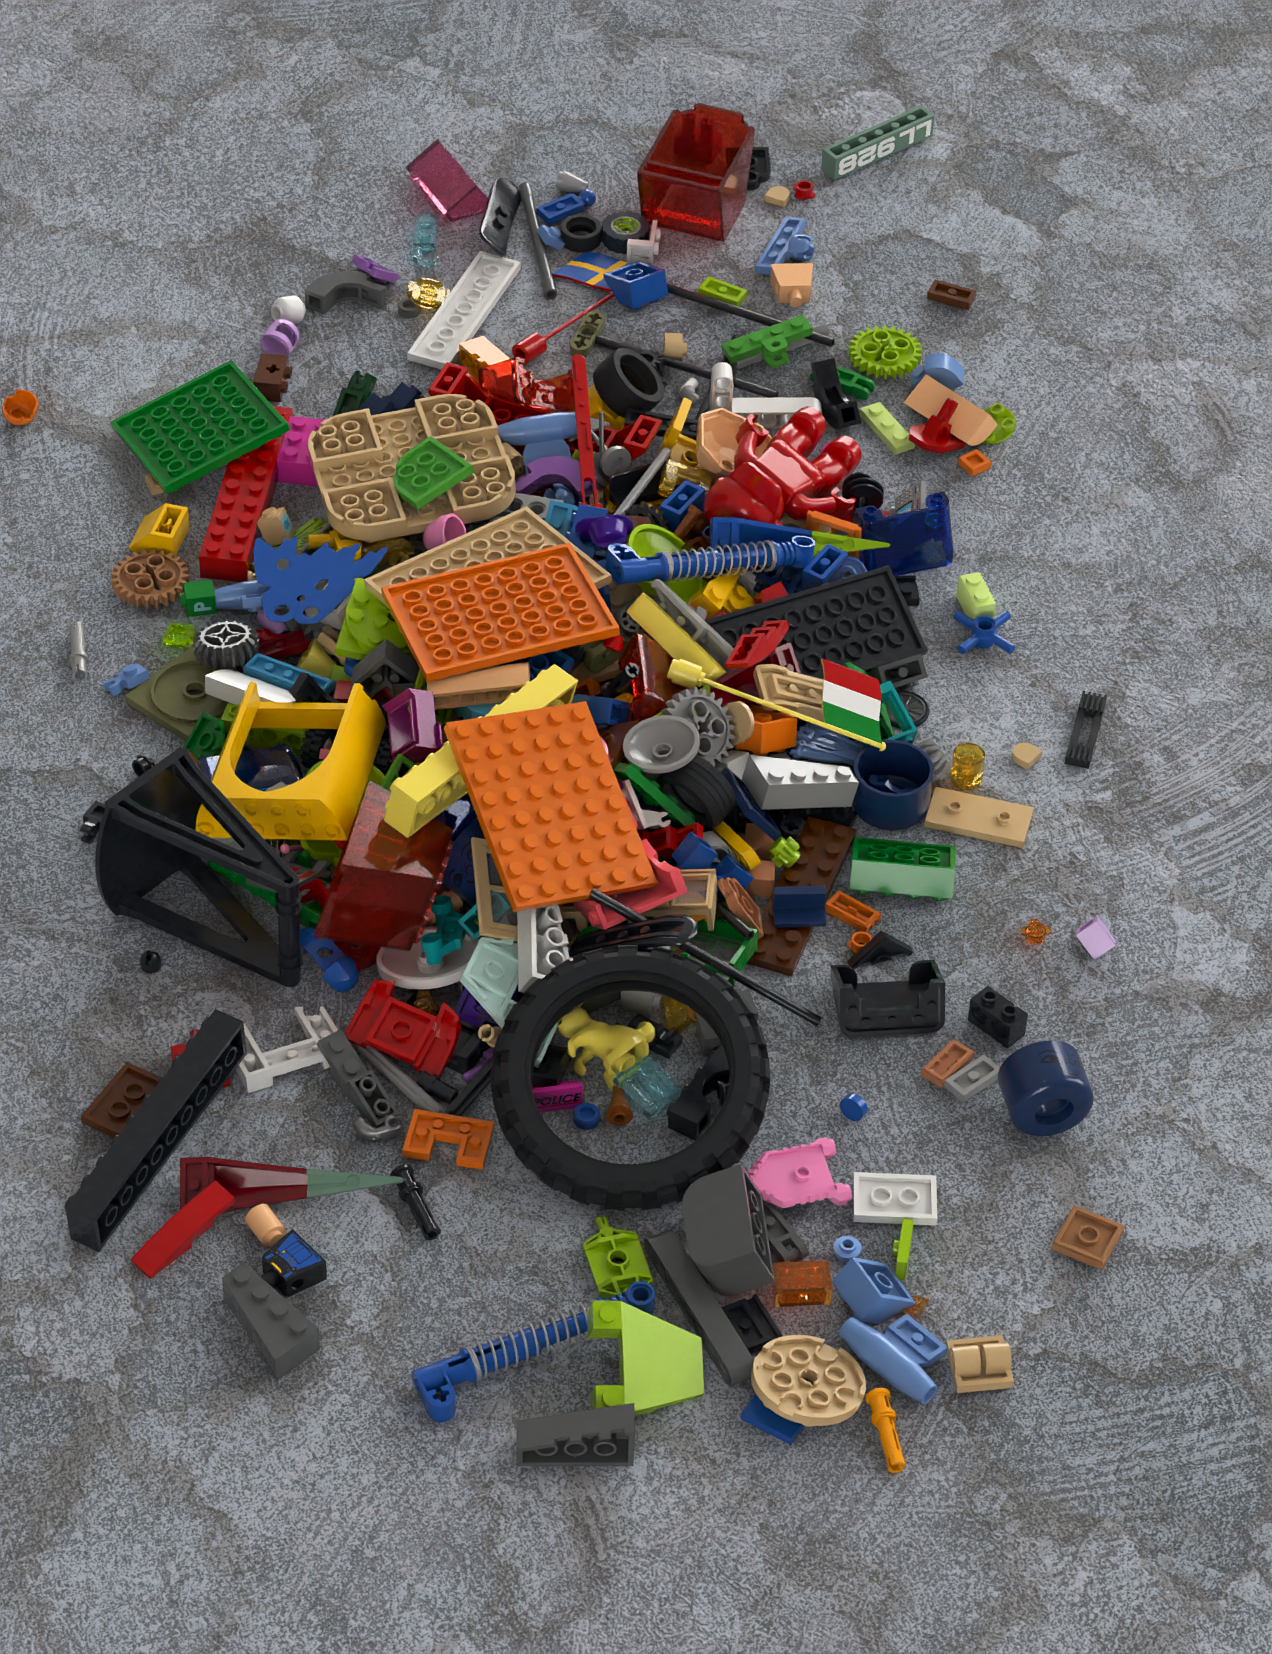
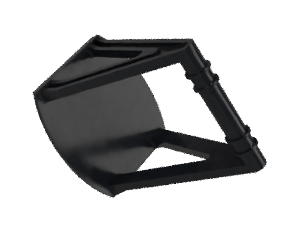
M179 747L104 802L105 811L100 824L96 845L95 869L101 898L112 913L116 916L124 915L138 919L283 986L294 987L300 983L303 948L300 944L302 894L299 891V878L202 772L197 758L189 749ZM201 804L240 845L241 850L196 831V819ZM201 858L277 891L275 894L277 902L275 910L278 914L279 944L270 937ZM181 871L191 879L246 942H239L142 897L172 874Z

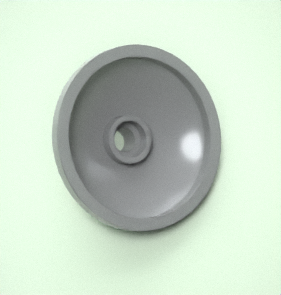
M671 715L655 716L639 722L629 730L623 741V752L628 763H634L643 772L654 774L668 773L680 769L696 756L700 747V737L697 728L688 720Z

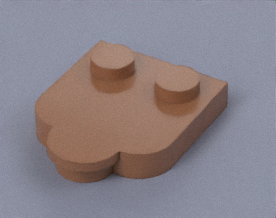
M735 878L719 879L717 881L719 889L732 913L749 928L757 929L758 939L763 937L760 908Z

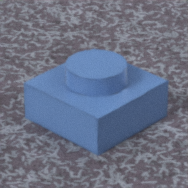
M541 224L537 232L543 242L561 250L565 245L561 238V232L553 226L549 228Z

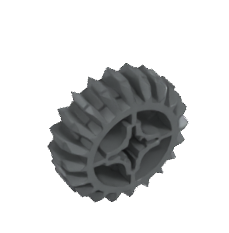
M227 620L222 623L218 621L217 624H209L207 628H201V631L197 632L196 637L193 638V650L196 660L199 661L200 665H205L206 668L214 667L215 670L220 668L235 669L237 666L243 667L245 663L250 661L259 652L260 647L258 634L253 629V626L247 625L246 622L238 623L237 620L234 622H228Z

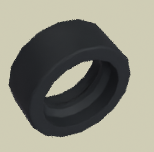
M575 214L567 217L561 223V238L565 242L564 247L566 249L579 253L595 250L602 241V227L596 218L585 214ZM585 231L591 234L579 236L572 234V232Z

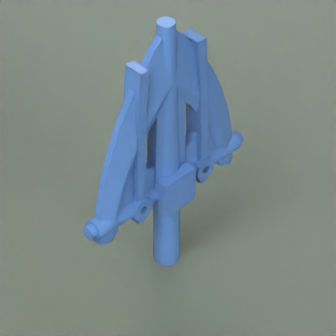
M806 721V725L804 724L799 731L797 730L796 746L789 755H792L794 760L804 758L854 766L855 758L864 748V745L852 741L842 734Z

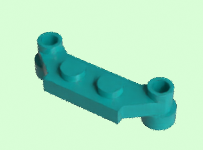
M445 895L434 897L430 901L438 926L436 933H428L420 938L421 947L425 952L426 961L429 965H437L442 962L443 956L456 949H461L466 932L458 922L465 914H460L453 910L451 898Z

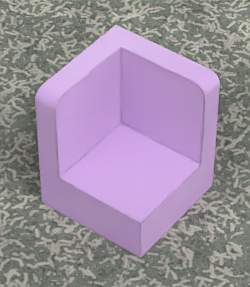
M1098 915L1076 929V936L1093 959H1097L1116 946L1114 937Z

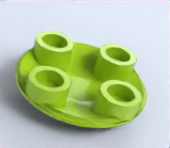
M995 403L991 407L984 409L998 425L982 443L997 444L1008 439L1016 428L1015 415L1000 403Z

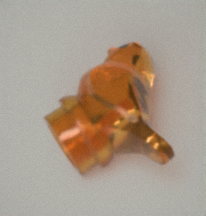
M429 990L417 992L412 1006L438 1017V1014H436L438 1004L432 998Z

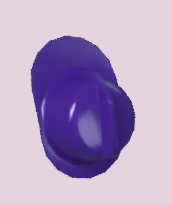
M618 514L584 518L575 525V532H581V538L593 542L595 546L603 550H608V546L613 543L625 544L627 535L633 530L631 519Z

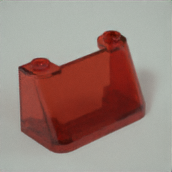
M518 357L478 369L479 385L488 394L523 407L551 412H575L572 369L568 370L566 374L547 380H534L533 371H526L522 365L524 358Z
M638 632L632 635L618 661L620 671L630 663L636 664L640 669V674L632 681L634 698L629 707L634 710V715L627 722L634 720L641 722L657 715L663 709L668 708L666 702L672 700L673 695L687 689L673 683L672 679L667 678L674 658L647 635Z

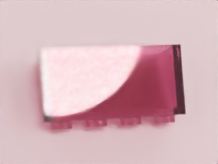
M438 139L405 167L410 173L408 176L410 181L416 187L420 185L417 188L425 198L430 197L427 200L434 210L440 209L437 214L444 222L449 220L453 223L485 212L488 201L487 196Z

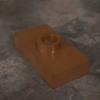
M935 279L928 290L927 299L969 310L976 298L977 291Z

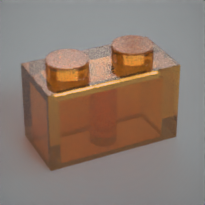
M829 1260L773 1263L775 1283H772L775 1307L831 1304L833 1286Z

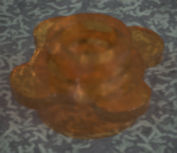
M1030 919L1029 924L1026 927H1022L1020 933L1025 936L1027 942L1038 945L1045 941L1046 935L1051 934V927L1044 926L1038 919Z

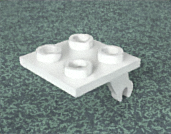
M630 780L621 781L624 785L621 791L638 824L637 830L663 828L670 824L671 820L664 822L661 820L662 817L668 815L667 812L642 810Z

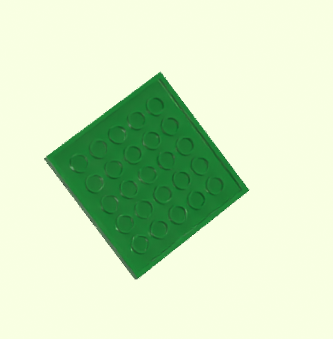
M232 360L110 422L116 434L166 494L177 491L180 487L198 480L201 476L219 469L226 463L238 459L251 450L257 449L263 444L279 438L284 433L290 431L286 420Z

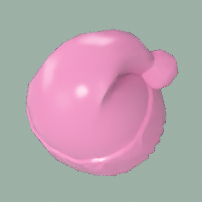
M452 513L442 515L426 527L423 534L424 546L427 551L466 534V528L457 515Z

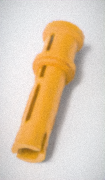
M876 1388L865 1395V1400L870 1405L872 1411L871 1422L877 1427L887 1469L891 1473H898L903 1471V1468H906V1463L895 1428L897 1415L895 1410L891 1408L889 1401L891 1399L890 1391L886 1388Z

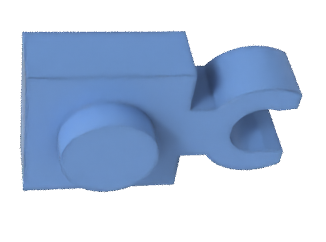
M129 664L116 674V678L106 680L103 685L106 692L110 691L111 695L115 696L126 687L131 689L150 679L148 670L139 664Z

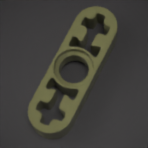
M590 311L585 315L570 342V354L572 357L574 355H582L586 358L590 355L595 346L596 337L601 335L605 328V315L602 312ZM589 333L592 334V336H584L582 334Z

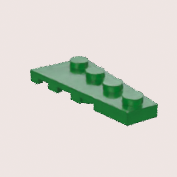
M634 763L617 764L613 771L622 780L629 779L633 790L637 793H642L640 799L645 804L656 808L655 812H667L668 815L661 819L671 820L669 825L677 830L696 823L694 821L696 817L685 809L681 810L677 806L678 801L668 794L664 795L659 790L661 787L657 782L650 778L646 779L642 775L643 771Z

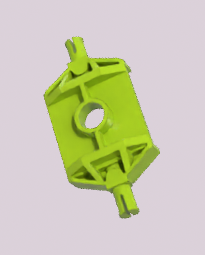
M599 1216L596 1219L599 1233L583 1243V1255L586 1254L598 1289V1298L609 1300V1297H615L617 1294L622 1295L631 1284L638 1281L647 1282L653 1287V1278L637 1233L613 1229V1227L609 1226L606 1216H602V1219ZM619 1257L625 1260V1262L621 1264L613 1263L611 1260L613 1258Z

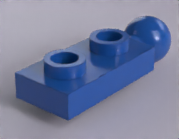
M588 189L583 190L579 197H576L573 193L537 207V215L548 225L554 224L569 216L585 211V207H590L595 203L596 195Z

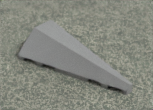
M655 579L651 587L656 591L661 601L662 609L725 669L726 673L735 669L726 668L725 666L734 648L660 579Z

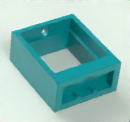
M888 681L880 684L881 704L887 703L902 730V733L885 740H900L912 744L917 733L915 724L892 682ZM861 742V743L864 745V747H866V746L869 745V744H866V743Z

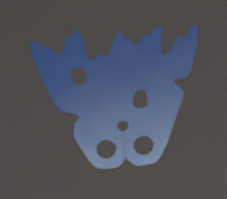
M296 536L290 540H284L278 549H274L261 538H256L254 545L256 579L259 584L271 587L270 590L263 593L261 598L265 616L273 622H287L294 618L301 624L318 623L353 591L355 584L353 578H363L374 570L387 552V547H383L377 553L370 551L362 559L353 562L361 544L344 547L335 552L333 548H329V544L326 542L311 556L306 553L297 556ZM279 559L289 560V566L280 570L277 567V562ZM328 579V586L325 590H316L315 586L321 580ZM305 596V600L297 601V597ZM279 605H287L289 612L283 616H278L274 613V609ZM308 607H316L319 610L318 614L311 618L305 617L303 611Z

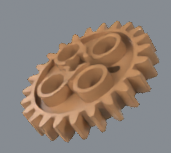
M152 548L150 553H147L145 549H142V554L133 551V557L124 555L125 561L118 560V566H113V572L111 573V584L115 596H120V601L127 599V605L136 603V608L143 604L146 609H149L150 605H154L158 609L161 603L168 606L169 600L177 602L176 596L180 597V593L184 591L183 583L190 582L189 568H186V562H181L180 556L174 558L173 552L165 555L164 549L159 553H156L154 548Z

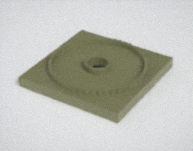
M193 646L153 674L150 679L144 681L125 695L126 704L184 741H187L202 712L221 720L225 708L230 702L205 693V675L217 670L214 667L206 668L205 665H200L199 661L196 660V656H194ZM193 689H199L203 691L199 695H190L187 693L188 691Z

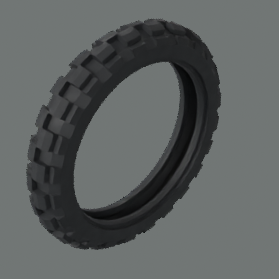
M619 945L618 949L603 951L600 948L585 952L582 957L570 961L568 959L553 967L548 975L542 979L538 978L524 991V996L518 1003L513 1005L504 1020L505 1024L501 1033L498 1034L493 1051L491 1090L498 1123L506 1141L509 1142L522 1164L536 1174L541 1182L554 1191L559 1190L568 1195L570 1199L586 1205L591 1203L604 1206V1209L625 1211V1208H641L642 1211L662 1208L661 1205L673 1201L679 1203L683 1200L686 1190L696 1180L730 1168L735 1163H738L749 1149L754 1136L758 1134L764 1119L770 1089V1061L767 1044L762 1029L754 1017V1012L746 1000L740 997L734 990V986L719 973H713L706 968V964L687 956L685 958L673 954V950L659 947L638 950V945ZM621 991H643L660 994L672 998L695 1011L709 1024L719 1038L727 1057L730 1072L724 1103L710 1127L696 1141L683 1150L660 1160L640 1164L605 1162L586 1156L564 1143L547 1125L540 1114L532 1092V1075L536 1056L542 1042L553 1026L564 1015L580 1004L598 996Z

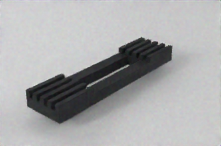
M1083 691L1064 764L1089 769L1107 695L1101 697L1102 694L1096 696V693L1091 695V692L1085 694L1086 691ZM1084 717H1094L1086 746H1083V743L1078 745Z

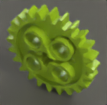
M875 325L874 330L866 327V333L860 330L858 335L853 336V340H850L848 356H850V362H853V367H859V372L866 370L867 376L873 373L876 379L880 375H883L885 380H887L888 376L896 379L898 374L901 377H905V372L911 374L912 369H916L918 364H920L922 355L921 343L917 342V337L911 338V332L904 334L903 328L896 331L895 326L887 329V326L884 325L883 329H879Z

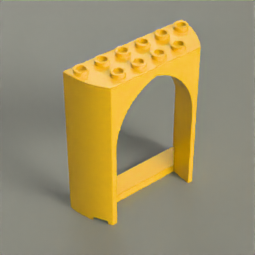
M250 682L242 696L210 781L263 839L347 840L386 726L384 715L376 700H371L363 691V686L360 683H354L347 703L260 702L256 682ZM250 728L338 729L332 748L321 765L308 776L291 785L264 792L248 786L235 775L236 765ZM201 804L196 819V831L211 838H232Z

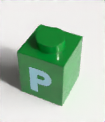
M212 580L183 583L184 593H180L181 608L186 607L187 617L216 614V599Z

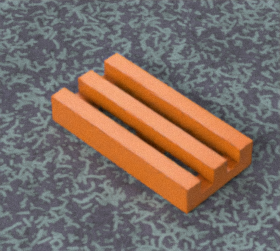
M840 890L825 903L826 913L859 931L868 933L869 928L875 926V921L879 922L881 919L880 912Z

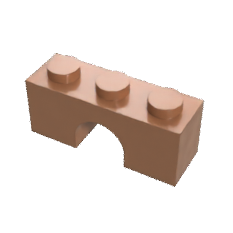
M746 823L745 833H740V837L755 851L761 864L749 871L754 879L746 887L745 891L750 897L770 898L774 887L775 862L769 858L772 854L769 851V847L774 840L755 824Z

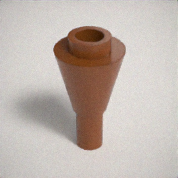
M616 1083L613 1086V1097L606 1112V1119L612 1125L623 1126L632 1120L633 1112L624 1096V1086L621 1083Z

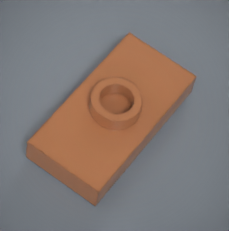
M952 1039L921 1069V1076L938 1087L943 1088L945 1080L964 1068L974 1058L975 1052Z

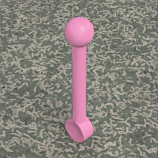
M282 844L280 851L283 854H287L290 850L303 851L304 848L302 845L289 846L288 844Z

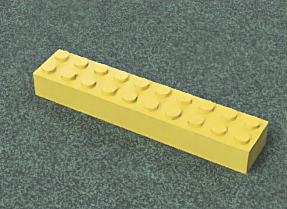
M554 664L547 670H542L531 682L527 681L515 694L511 693L503 703L495 705L484 717L571 704L578 680ZM446 741L436 753H430L420 765H414L404 777H399L392 783L390 799L385 806L387 810L384 821L409 838L468 793L449 741Z

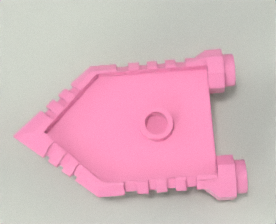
M826 1137L818 1138L815 1142L809 1143V1145L802 1144L800 1147L792 1146L790 1149L782 1148L779 1151L764 1152L756 1161L757 1163L753 1164L752 1169H749L747 1172L760 1191L762 1200L781 1208L792 1207L798 1203L801 1205L806 1204V1202L812 1203L815 1200L822 1201L824 1198H828L838 1206L846 1205L847 1201L852 1200V1192L848 1184H834L826 1159H831L832 1155H836L834 1140Z

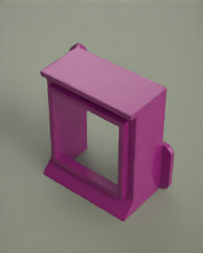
M408 688L382 706L388 715L392 760L389 761L390 764L393 763L397 754H402L416 764L430 753L441 749L443 745L441 724L436 722L432 691Z

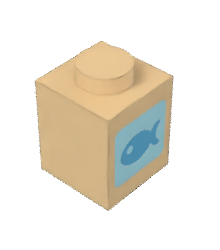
M271 507L264 510L257 522L265 542L272 547L282 544L283 536L290 540L296 532L285 507L278 509Z

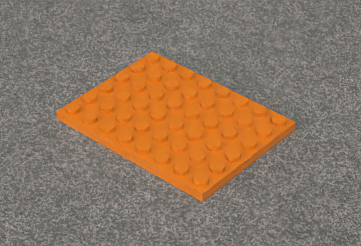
M570 543L381 587L382 596L426 682L620 635V629L616 620Z
M586 701L447 722L445 724L444 731L513 912L591 899L588 896L593 888L608 896L652 888L657 884L654 872Z

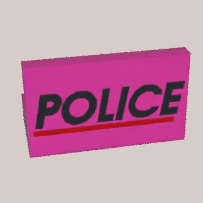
M578 1080L560 1082L559 1085L549 1087L536 1085L532 1086V1092L540 1113L574 1109L579 1104H582L583 1085L582 1082L578 1083Z

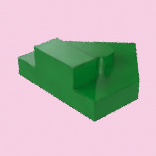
M202 712L183 749H189L195 755L200 765L220 755L226 740L224 722L208 713Z

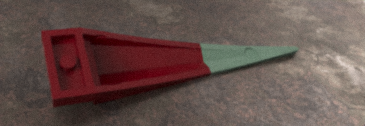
M214 1157L180 1158V1209L215 1180L235 1198L234 1204L224 1212L253 1208L260 1204L271 1205L397 1184L405 1180L402 1177L297 1168Z

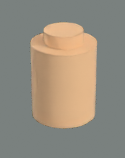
M267 1204L253 1207L245 1217V1222L264 1247H273L286 1234L285 1227Z

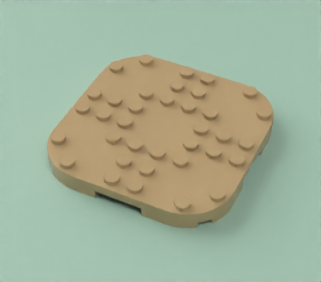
M443 394L415 399V407L376 415H371L369 408L338 414L321 422V427L318 431H312L308 439L310 463L329 523L337 532L352 539L373 543L377 540L419 534L424 532L430 523L440 516L449 513L457 515L463 524L490 520L509 507L516 494L514 469L509 456L504 451L498 434V426L491 409L478 399L474 403L472 400L467 399L466 395ZM432 436L470 463L474 473L417 510L397 493L393 481V476H395L396 472L395 466L406 452Z

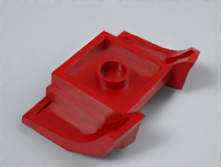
M374 980L344 1032L348 1041L365 1049L367 1046H371L414 1065V1070L417 1072L427 1071L431 1075L436 1074L441 1077L454 1052L460 1035V1017L444 1002L441 1005L438 1017L393 998L395 981Z

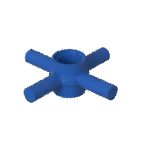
M960 611L954 614L953 618L971 629L972 635L957 647L959 653L964 654L974 646L985 649L993 644L1009 654L1014 652L1015 645L997 635V628L1011 618V614L1008 611L1002 612L994 619L988 616H980L973 620Z

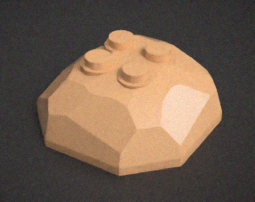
M723 408L701 414L697 424L696 458L705 473L706 479L711 483H716L719 478L728 477L735 470L734 456L739 445L735 436L742 422L746 419ZM753 423L759 431L765 430L762 425ZM769 434L764 442L756 447L755 453L758 457L762 455L772 439Z

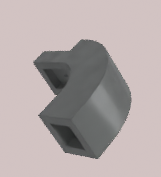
M342 271L327 274L316 279L305 289V308L324 315L335 304L347 300L360 301L379 309L386 305L385 286L371 282V275L362 272Z

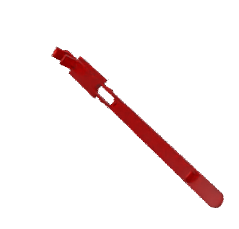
M574 355L571 359L581 477L580 494L582 502H579V504L588 505L585 502L584 482L589 481L593 486L594 504L589 506L603 508V503H597L598 491L595 482L586 362L582 355Z

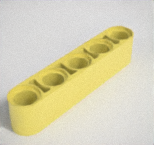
M644 592L626 610L674 659L680 660L681 658L702 666L701 672L706 673L705 679L715 681L726 673L725 669Z

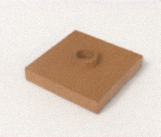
M1074 1205L1055 1237L1051 1249L1103 1271L1124 1233L1125 1226Z

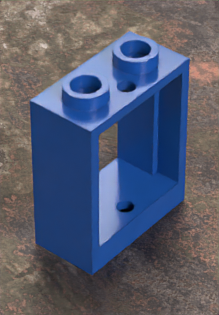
M574 694L572 703L586 701L596 725L611 726L628 722L631 703L606 697Z

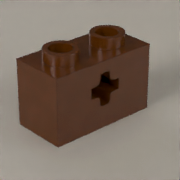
M261 353L253 384L268 401L281 402L283 393H287V379H291L292 365H289L288 356Z

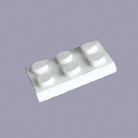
M854 1172L853 1222L902 1224L904 1218L913 1220L914 1225H937L936 1175Z

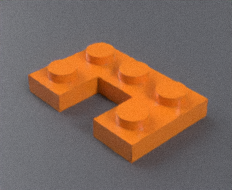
M414 1109L402 1149V1157L430 1161L435 1141L460 1145L456 1157V1166L483 1170L494 1132V1122Z

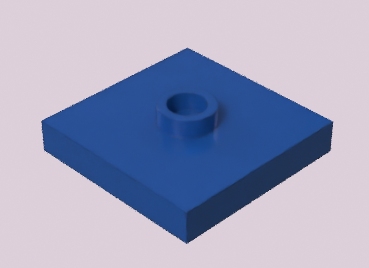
M757 1394L754 1395L741 1413V1420L790 1445L804 1427V1425L783 1418L765 1407Z

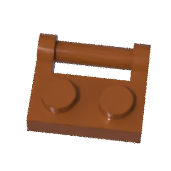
M692 504L687 509L689 512L673 533L684 543L695 539L697 534L703 532L707 526L704 513Z

